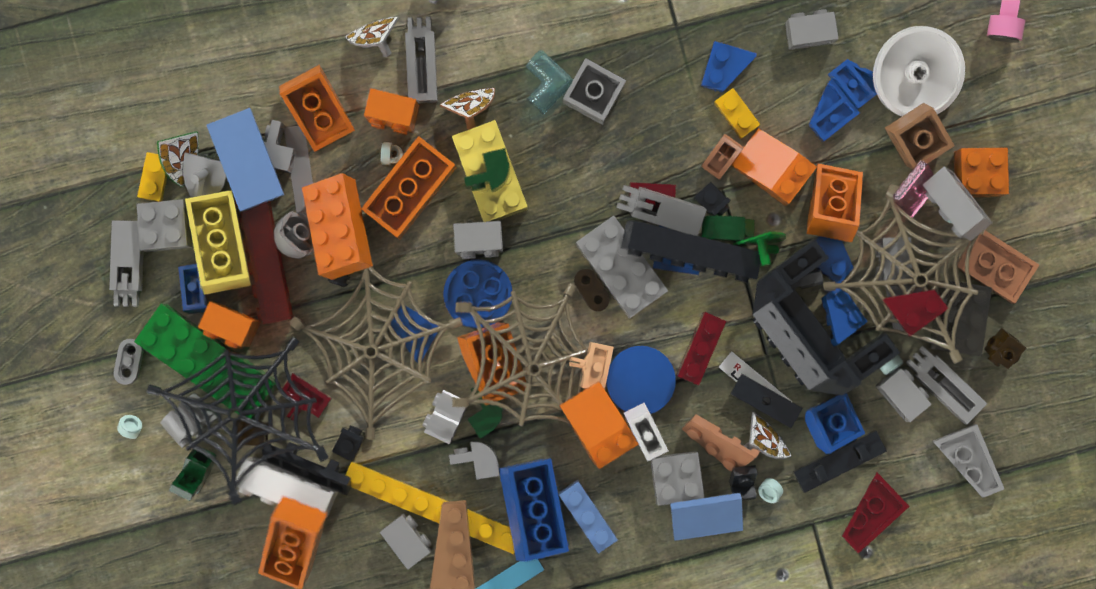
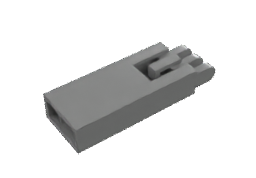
M431 16L426 17V26H422V17H417V26H413V18L410 17L407 18L408 33H405L408 97L416 99L418 103L438 102L435 33L431 30ZM415 42H418L419 52L424 51L425 42L426 57L416 58Z
M627 185L623 186L622 190L631 194L630 196L621 194L619 199L627 201V205L617 203V208L630 212L632 217L698 236L707 211L705 207L646 188L639 187V189ZM645 199L660 203L659 208H657L658 211H652L653 204L646 203Z
M112 221L109 290H114V306L116 307L120 306L121 297H123L124 307H129L130 298H132L133 307L139 306V291H142L144 251L140 250L138 221ZM124 267H132V283H128L129 274L123 273Z
M921 346L919 351L925 357L922 358L915 353L912 357L918 364L916 365L910 359L906 364L916 373L914 377L963 424H969L987 403L937 355H932L926 348ZM934 366L945 376L939 383L934 380L939 376L932 370Z

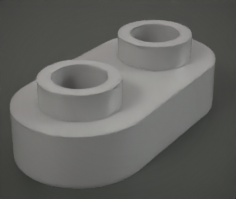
M135 339L122 341L118 348L114 378L123 385L132 384L139 377L144 349L134 342ZM131 346H134L136 349L133 355L129 353ZM126 369H129L131 371V375L129 377H126L124 375V371Z

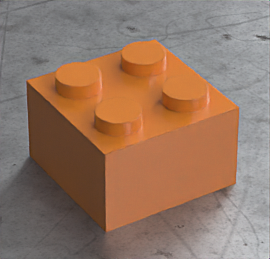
M370 88L364 117L373 128L384 130L385 127H390L394 129L393 132L407 135V132H414L420 106L416 99Z
M961 148L954 152L955 175L972 197H1002L1009 194L1008 148Z
M209 301L198 328L204 330L203 335L219 340L223 338L225 339L224 344L235 349H242V347H250L261 321L220 303Z

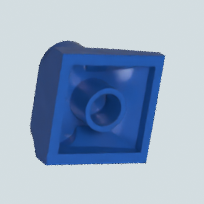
M847 393L837 395L815 407H811L805 413V422L817 447L825 454L831 453L865 434Z

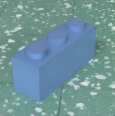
M578 480L559 492V496L598 553L618 540Z

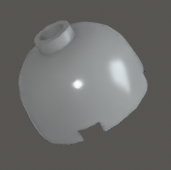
M289 212L276 224L274 242L281 253L287 257L299 259L309 256L314 252L307 213Z

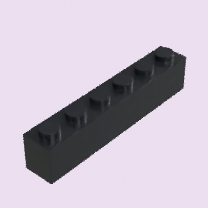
M635 220L626 221L621 249L628 250V255L641 257V254L650 255L649 260L663 262V259L671 261V265L683 268L687 264L693 266L692 270L706 273V269L712 270L715 276L727 278L728 275L735 276V281L748 283L749 279H758L761 265L759 251Z

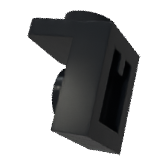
M712 182L706 185L694 197V200L700 206L706 208V212L710 216H715L716 214L722 216L730 208L727 204L731 200L728 197L726 198Z
M352 425L349 428L343 427L332 452L353 462L365 439V436L361 435L362 430Z
M756 465L732 468L729 479L732 494L740 493L742 501L753 500L757 497L754 486L757 477Z

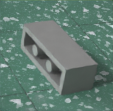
M945 166L923 184L928 191L925 195L933 204H938L941 208L938 212L946 221H951L954 225L951 229L959 238L964 237L971 241L993 223L955 173Z

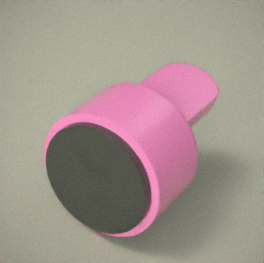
M1002 0L1000 14L990 16L987 31L989 39L1018 43L1022 40L1026 20L1017 18L1020 0Z

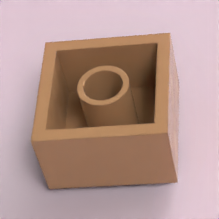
M922 103L885 127L904 164L914 171H917L954 147L935 109L925 103Z

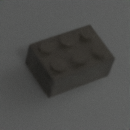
M949 281V284L956 286L955 281ZM959 282L960 287L968 288L967 283ZM971 284L974 290H978V295L971 296L959 318L955 334V350L958 349L961 355L982 357L992 287ZM938 287L937 294L940 297L945 291V288ZM949 290L943 299L947 306L956 291ZM960 292L952 303L947 321V333L950 339H952L955 317L968 293ZM945 312L939 315L942 322H944ZM934 319L932 328L941 331L936 319ZM931 332V339L947 344L943 336ZM930 342V350L951 352L949 349Z

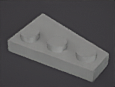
M977 424L933 440L936 446L982 498L1004 490V486Z

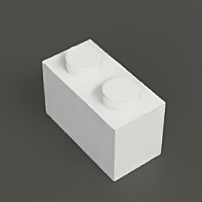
M645 403L624 412L647 461L668 452Z

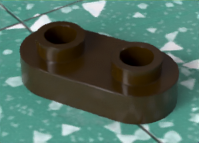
M590 269L578 271L574 278V284L588 307L596 312L606 309L610 301L609 295L596 274ZM583 276L590 278L589 284L585 285L582 283L581 279ZM599 295L602 297L601 304L594 302L595 296Z

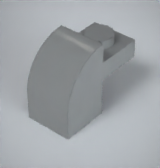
M272 120L271 125L266 127L265 138L267 142H264L274 169L292 174L297 151L293 148L280 146L285 125L282 122Z
M471 441L472 451H468L467 447L453 449L454 454L449 455L450 465L474 461L476 479L500 476L497 455L484 442Z

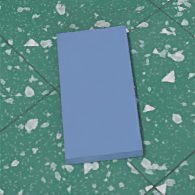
M251 108L206 125L240 212L285 195Z

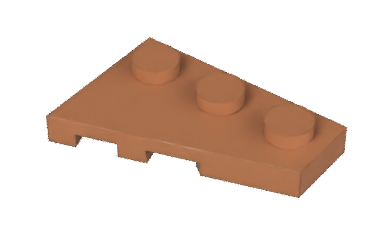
M697 414L682 428L692 440L699 443L708 454L714 456L731 472L732 468L746 466L760 453L755 448L749 450L742 446L741 440L736 437L731 439L723 435L719 427Z

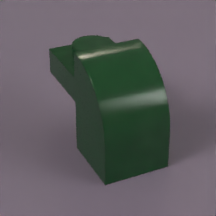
M505 148L482 153L487 172L464 177L467 189L472 188V191H479L485 189L486 184H490L491 191L495 192L505 185L510 174Z
M704 216L702 237L719 242H739L754 237L755 220L738 216Z
M480 404L483 409L468 418L469 423L480 439L499 425L503 416V408L491 404Z
M193 449L186 457L182 471L171 484L169 491L191 501L194 495L198 494L204 486L214 462L203 453ZM206 450L207 452H209L211 455H213V456L216 458V456H217L216 454H214V453H212V452Z

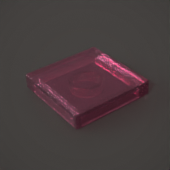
M922 160L893 195L897 205L912 218L928 199L925 195L928 191L923 184L934 175L929 165Z

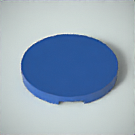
M470 260L459 265L450 273L445 282L443 295L446 308L454 319L461 317L464 326L478 329L470 313L455 312L456 303L468 302L472 303L474 307H491L507 300L513 290L508 276L499 266L486 260ZM512 301L492 311L476 312L484 320L499 318L508 313Z
M635 346L625 349L612 360L606 385L613 402L625 412L645 403L650 414L662 409L671 399L675 390L676 377L671 362L663 353L652 347Z

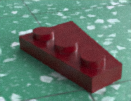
M876 472L842 537L859 554L910 506Z

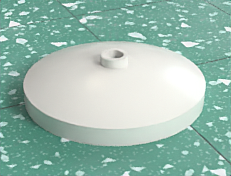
M928 26L909 27L893 35L880 49L873 69V83L877 96L886 108L899 116H904L922 103L933 107L937 114L941 113L956 99L965 77V61L956 41L947 33Z

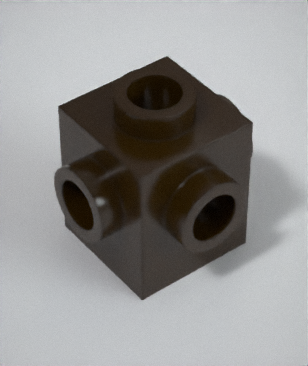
M1001 328L995 336L988 340L984 350L990 355L987 359L997 367L1003 365L1009 369L1019 361L1026 347L1016 337Z

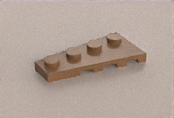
M466 500L443 502L430 589H476Z

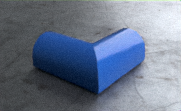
M197 264L178 267L183 311L188 314L205 312L207 298L201 288Z

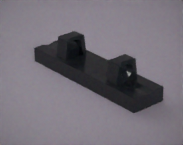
M874 430L793 471V474L803 493H806L887 452L877 431ZM854 448L859 452L861 457L860 459L858 458Z
M289 442V443L287 444L286 448H288V447H293V446H297V445L294 444V443ZM269 444L262 449V455L265 456L280 448ZM298 450L283 452L264 460L267 463L346 496L351 489V478L338 473L340 463L331 459L328 466L324 467L297 456Z

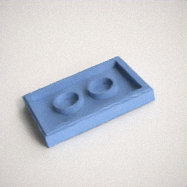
M740 493L670 503L674 541L743 531L742 498Z

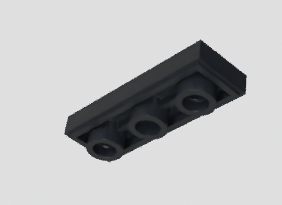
M742 373L730 392L731 395L792 428L803 409L801 406ZM764 397L770 398V402L768 404L762 403V399Z

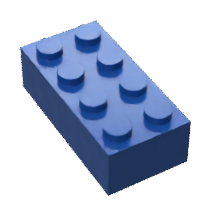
M538 459L499 468L516 560L528 562L568 552L569 548L552 460Z

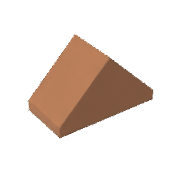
M724 134L701 167L720 180L744 147Z

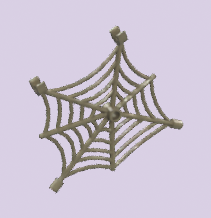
M891 183L885 195V198L888 199L881 216L867 229L861 232L857 230L856 235L859 237L860 253L855 268L841 283L823 282V291L842 289L863 305L870 314L877 332L884 331L906 336L908 335L905 331L884 328L887 322L898 323V321L892 318L893 315L883 303L887 311V316L884 317L881 307L865 287L872 286L881 300L885 298L877 286H885L892 297L895 296V293L890 285H898L902 289L903 295L911 294L917 288H921L922 292L928 291L926 285L933 286L931 290H936L937 287L945 288L940 297L942 300L949 290L956 291L948 303L947 307L949 309L945 311L944 322H942L940 316L935 318L941 331L928 326L922 328L943 336L947 344L915 333L911 336L949 349L951 351L949 354L955 364L963 360L958 349L955 350V334L958 321L971 296L978 295V290H974L971 285L969 259L971 250L979 235L971 240L967 249L965 275L968 288L960 287L957 275V261L960 249L969 243L970 240L965 238L962 242L946 244L929 241L914 234L903 225L900 213L915 225L929 232L943 236L958 237L953 232H943L929 228L905 213L895 202L899 186ZM891 204L895 215L892 222L873 240L869 239L864 234L871 231L882 221ZM897 221L900 232L892 242L881 248L875 242L886 235ZM907 233L913 238L929 245L955 248L948 254H932L922 251L909 242ZM902 236L905 244L902 249L893 256L886 252ZM863 241L870 245V266L858 282L847 283L861 265L864 253ZM875 249L881 254L879 271L872 281L863 282L873 269ZM907 249L910 260L904 263L899 262L896 258ZM912 249L919 254L942 259L937 263L925 262L916 259ZM953 255H955L953 276L956 286L949 284L947 276L948 260ZM886 257L892 262L891 273L887 280L877 281L883 271ZM917 263L933 267L924 274L920 273ZM912 264L914 272H912L906 266ZM943 264L945 283L939 282V269ZM896 265L899 267V275L896 280H892ZM903 271L913 279H901ZM935 272V281L928 280V277ZM917 277L923 278L924 283L922 285L917 283ZM903 284H913V286L906 291ZM859 287L871 299L882 320L880 324L868 305L848 288ZM960 292L968 293L955 317L952 339H950L947 333V321L952 303Z
M372 267L364 269L352 297L332 316L309 326L299 316H295L289 322L296 331H303L316 342L325 357L328 367L329 379L325 381L326 385L334 384L354 401L368 425L365 430V439L368 440L375 439V427L373 425L390 408L413 391L431 382L429 378L430 363L439 340L448 328L455 329L463 326L461 317L449 320L447 324L432 320L422 313L414 302L411 292V281L407 284L392 282L382 277ZM369 270L381 281L392 286L404 288L401 295L397 296L384 292L372 285L369 279ZM365 281L366 295L357 310L347 320L336 327L323 331L314 329L333 320L345 311L355 299ZM370 288L383 296L397 299L398 301L394 308L381 305L371 299ZM407 293L411 304L418 314L438 327L426 329L411 319L404 303ZM366 303L367 312L364 318L351 332L339 337L328 334L350 323ZM371 303L381 309L391 311L388 319L372 313ZM400 306H402L403 313L408 321L423 332L415 334L403 325L397 314ZM372 317L385 322L382 329L373 328ZM394 317L400 327L411 336L402 339L394 332L391 326ZM366 320L368 321V329L360 337L351 341L344 339L353 335L364 325ZM388 328L397 341L393 342L388 337L386 332ZM441 331L429 352L426 376L422 374L424 347L430 334ZM374 332L379 333V335H378L377 339L375 340V342H374ZM313 334L324 337L333 348L339 367V372L335 375L332 373L330 360L325 349ZM369 334L368 346L356 343ZM385 337V340L389 343L379 346L382 338ZM424 337L420 347L417 372L414 370L417 339ZM331 340L339 342L346 353L348 366L345 368L342 367L338 350ZM413 341L409 368L405 366L404 350L405 344ZM345 345L351 347L356 357V360L352 363ZM401 345V363L392 357L393 348ZM371 347L375 349V355L370 354L369 349ZM356 349L364 351V354L359 357ZM389 349L388 356L382 354L381 351ZM376 357L388 362L374 373ZM367 358L370 359L369 366L364 362ZM359 363L369 371V381L353 368ZM392 365L400 368L374 386V378L382 370ZM350 370L369 386V397L353 379L345 374ZM404 371L412 375L392 388L373 405L374 391L382 384ZM342 376L359 390L368 405V417L357 399L345 387L337 383L336 379ZM416 377L423 380L396 398L373 419V411L388 396Z
M568 283L562 300L554 304L542 306L525 302L516 296L515 291H511V296L507 300L491 307H474L472 303L468 302L456 303L455 312L470 313L475 320L481 341L482 360L479 376L470 397H453L452 407H469L470 404L496 405L519 419V426H523L526 421L535 419H553L569 423L566 418L552 415H536L526 418L525 415L527 409L538 407L562 411L560 406L538 403L528 405V399L552 397L558 405H561L563 402L559 399V389L566 361L570 360L571 357L578 358L585 355V358L588 349L579 339L569 312L568 299L569 297L572 298L577 287ZM510 301H513L514 310L490 320H484L476 312L492 311L501 308ZM518 302L535 309L560 306L556 314L549 317L536 318L521 311ZM564 308L570 329L576 341L582 347V351L577 349L564 330L560 319ZM516 313L517 323L509 328L495 331L489 325L490 323L502 321ZM522 316L536 322L551 319L553 321L549 327L535 328L523 324ZM557 322L563 336L575 353H571L555 331L554 328ZM481 323L490 332L493 344V366L490 378L483 391L476 394L485 365V342L480 326ZM518 326L521 334L508 341L499 335L509 332ZM525 329L535 332L547 331L544 339L535 340L526 337ZM552 333L568 355L562 356L554 349L549 341ZM496 338L502 344L505 355L504 371L499 383L489 387L497 366ZM522 339L523 347L516 351L510 344ZM528 341L541 343L540 347H532L528 345ZM547 344L558 357L557 359L549 360L546 357L544 349ZM508 349L514 355V363L510 377L504 380L508 368ZM530 350H531V351H537V353H536V355H535V357H534L533 362H532ZM523 351H525L527 361L520 355ZM542 356V358H543L546 362L541 363V364H538V361H539L540 357ZM518 359L523 364V371L515 374ZM562 362L555 394L550 388L551 374L554 365ZM550 366L546 383L539 374L542 368ZM573 366L570 373L568 400L571 398L573 378L576 368ZM581 369V374H580V379H579V384H578V393H580V392H581V389H582V387H580L581 380H582V375H583L582 369ZM525 375L528 376L527 382L518 380ZM533 376H534L539 382H534V383H532V378H533ZM516 382L526 386L525 392L518 387L509 385V383ZM503 386L513 389L524 396L523 403L505 392L496 390ZM534 386L544 387L548 392L547 394L529 395L531 387ZM489 393L502 395L521 406V414L519 415L513 409L499 402L477 399Z

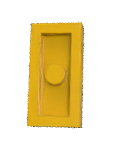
M734 88L714 101V104L740 139L760 126V123Z
M147 152L137 197L161 202L167 175L160 164L159 155Z

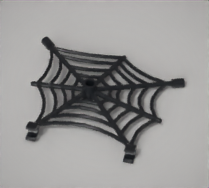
M292 337L285 345L286 349L284 351L269 355H243L226 349L223 354L203 369L165 390H161V387L151 384L147 388L148 394L158 397L161 395L180 417L189 443L185 449L190 451L193 448L203 453L222 471L229 488L227 494L234 506L243 502L236 489L237 485L256 465L269 457L293 450L311 449L316 452L320 462L329 459L324 446H319L311 429V409L313 403L317 402V399H310L298 390L291 380L287 367L288 353L293 351L300 343L295 337ZM226 356V364L204 381L179 394L170 393V391L198 377ZM231 356L254 360L279 356L273 365L266 366L247 365L231 360ZM283 359L288 383L305 400L296 401L289 397L281 388L277 378V367ZM232 364L247 369L269 370L265 375L250 374L233 369ZM227 368L228 378L214 390L198 400L184 397V395L213 380ZM233 373L257 378L260 381L256 385L244 384L235 380ZM272 373H274L277 389L284 398L290 401L289 403L282 404L272 393L268 378ZM229 382L230 390L221 399L211 404L202 402ZM264 383L269 396L277 405L268 406L262 400L258 390ZM234 384L250 388L252 391L248 395H239L235 393ZM255 394L263 407L259 408L253 400ZM230 396L232 407L229 410L215 406ZM170 398L181 401L191 413L199 434V438L192 442L190 430L184 416ZM236 398L244 399L239 407H237ZM250 401L254 409L242 411ZM188 403L200 407L208 428L206 433H202L200 422ZM308 404L307 430L313 444L301 440L299 434L298 410L299 406ZM295 407L294 429L296 437L286 433L284 423L285 408ZM205 409L214 411L218 418L219 424L211 428ZM281 409L280 422L282 431L273 428L272 412L274 410ZM234 411L239 412V416L237 418L231 417V414ZM268 412L269 426L258 422L261 413ZM220 413L228 415V417L222 421ZM256 414L255 420L246 417V415ZM242 420L251 424L237 434L238 422ZM230 421H232V432L225 426ZM255 426L265 430L247 437L237 447V439L244 432ZM221 428L226 431L232 438V444L217 431ZM270 433L280 436V438L270 439L255 446L237 464V452L248 441L259 435ZM214 434L222 439L232 450L231 458L223 448L208 439V437ZM285 440L302 445L279 449L263 456L250 465L236 480V471L245 459L256 450L271 443ZM205 441L225 456L231 465V481L221 463L209 452L198 447L199 443Z

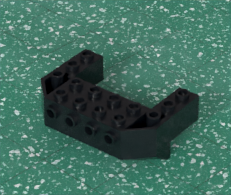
M814 238L758 279L752 314L754 318L752 320L760 330L764 329L768 337L766 339L774 349L777 347L782 353L780 357L787 367L791 366L796 372L794 376L801 386L805 385L808 390L844 395L861 385L863 379L899 355L900 351L886 332L877 336L848 358L844 356L837 345L833 347L831 343L832 338L792 286L829 259V256Z

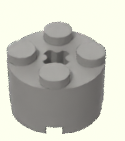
M194 393L187 398L198 400L200 396ZM179 403L177 408L184 416L191 437L195 436L198 438L197 426L191 413L182 403ZM188 403L194 410L200 422L202 433L207 430L205 427L207 424L200 407ZM205 409L210 424H212L217 419V416L212 410ZM171 410L162 419L160 424L177 444L184 448L189 444L185 428L175 410Z

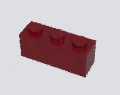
M707 312L702 313L675 376L695 385H700L727 321Z

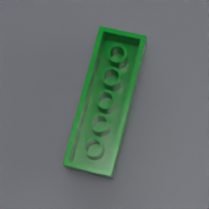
M167 304L159 305L134 341L185 378L203 369L223 354L226 349L235 352L218 339H212L203 335V329L198 328V325ZM226 356L207 371L191 380V382L197 385L213 375L226 364ZM231 356V360L242 364L254 365L247 359ZM232 364V368L235 370L265 375V372L262 370L247 369ZM227 368L200 388L206 393L214 390L228 378ZM233 373V378L244 384L256 385L260 381L257 378ZM270 376L268 382L272 393H274L277 387L274 378ZM229 382L213 394L212 397L216 400L221 399L230 390ZM264 383L258 391L262 400L267 403L270 396ZM234 384L235 393L239 395H248L252 391L250 388ZM255 394L253 396L255 404L259 408L263 407ZM230 396L221 402L229 409L232 407ZM236 398L237 407H239L244 399ZM250 401L242 411L254 409ZM256 414L246 415V417L255 420Z

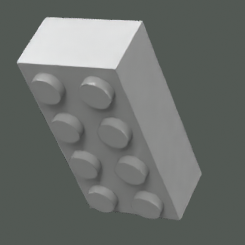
M613 215L578 240L576 246L627 317L631 318L668 290L642 254L641 257L628 255V250L621 249L624 229Z

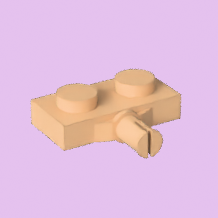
M590 342L584 359L570 358V361L578 362V364L569 362V366L582 368L583 375L580 387L588 388L599 381L605 389L614 347Z

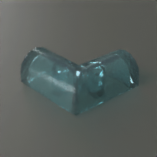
M541 49L526 65V68L542 82L527 100L544 115L569 89L574 79Z

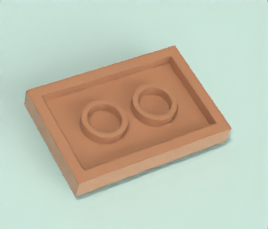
M984 231L983 235L980 234L969 259L970 277L1012 304L1017 302L1039 267L1038 263L987 231ZM971 241L957 261V269L964 274L967 249Z

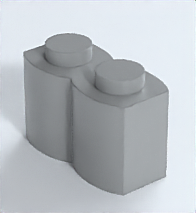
M443 390L442 394H436L432 403L435 409L432 415L427 414L422 426L425 427L424 433L451 444L467 407H452L453 397H461Z

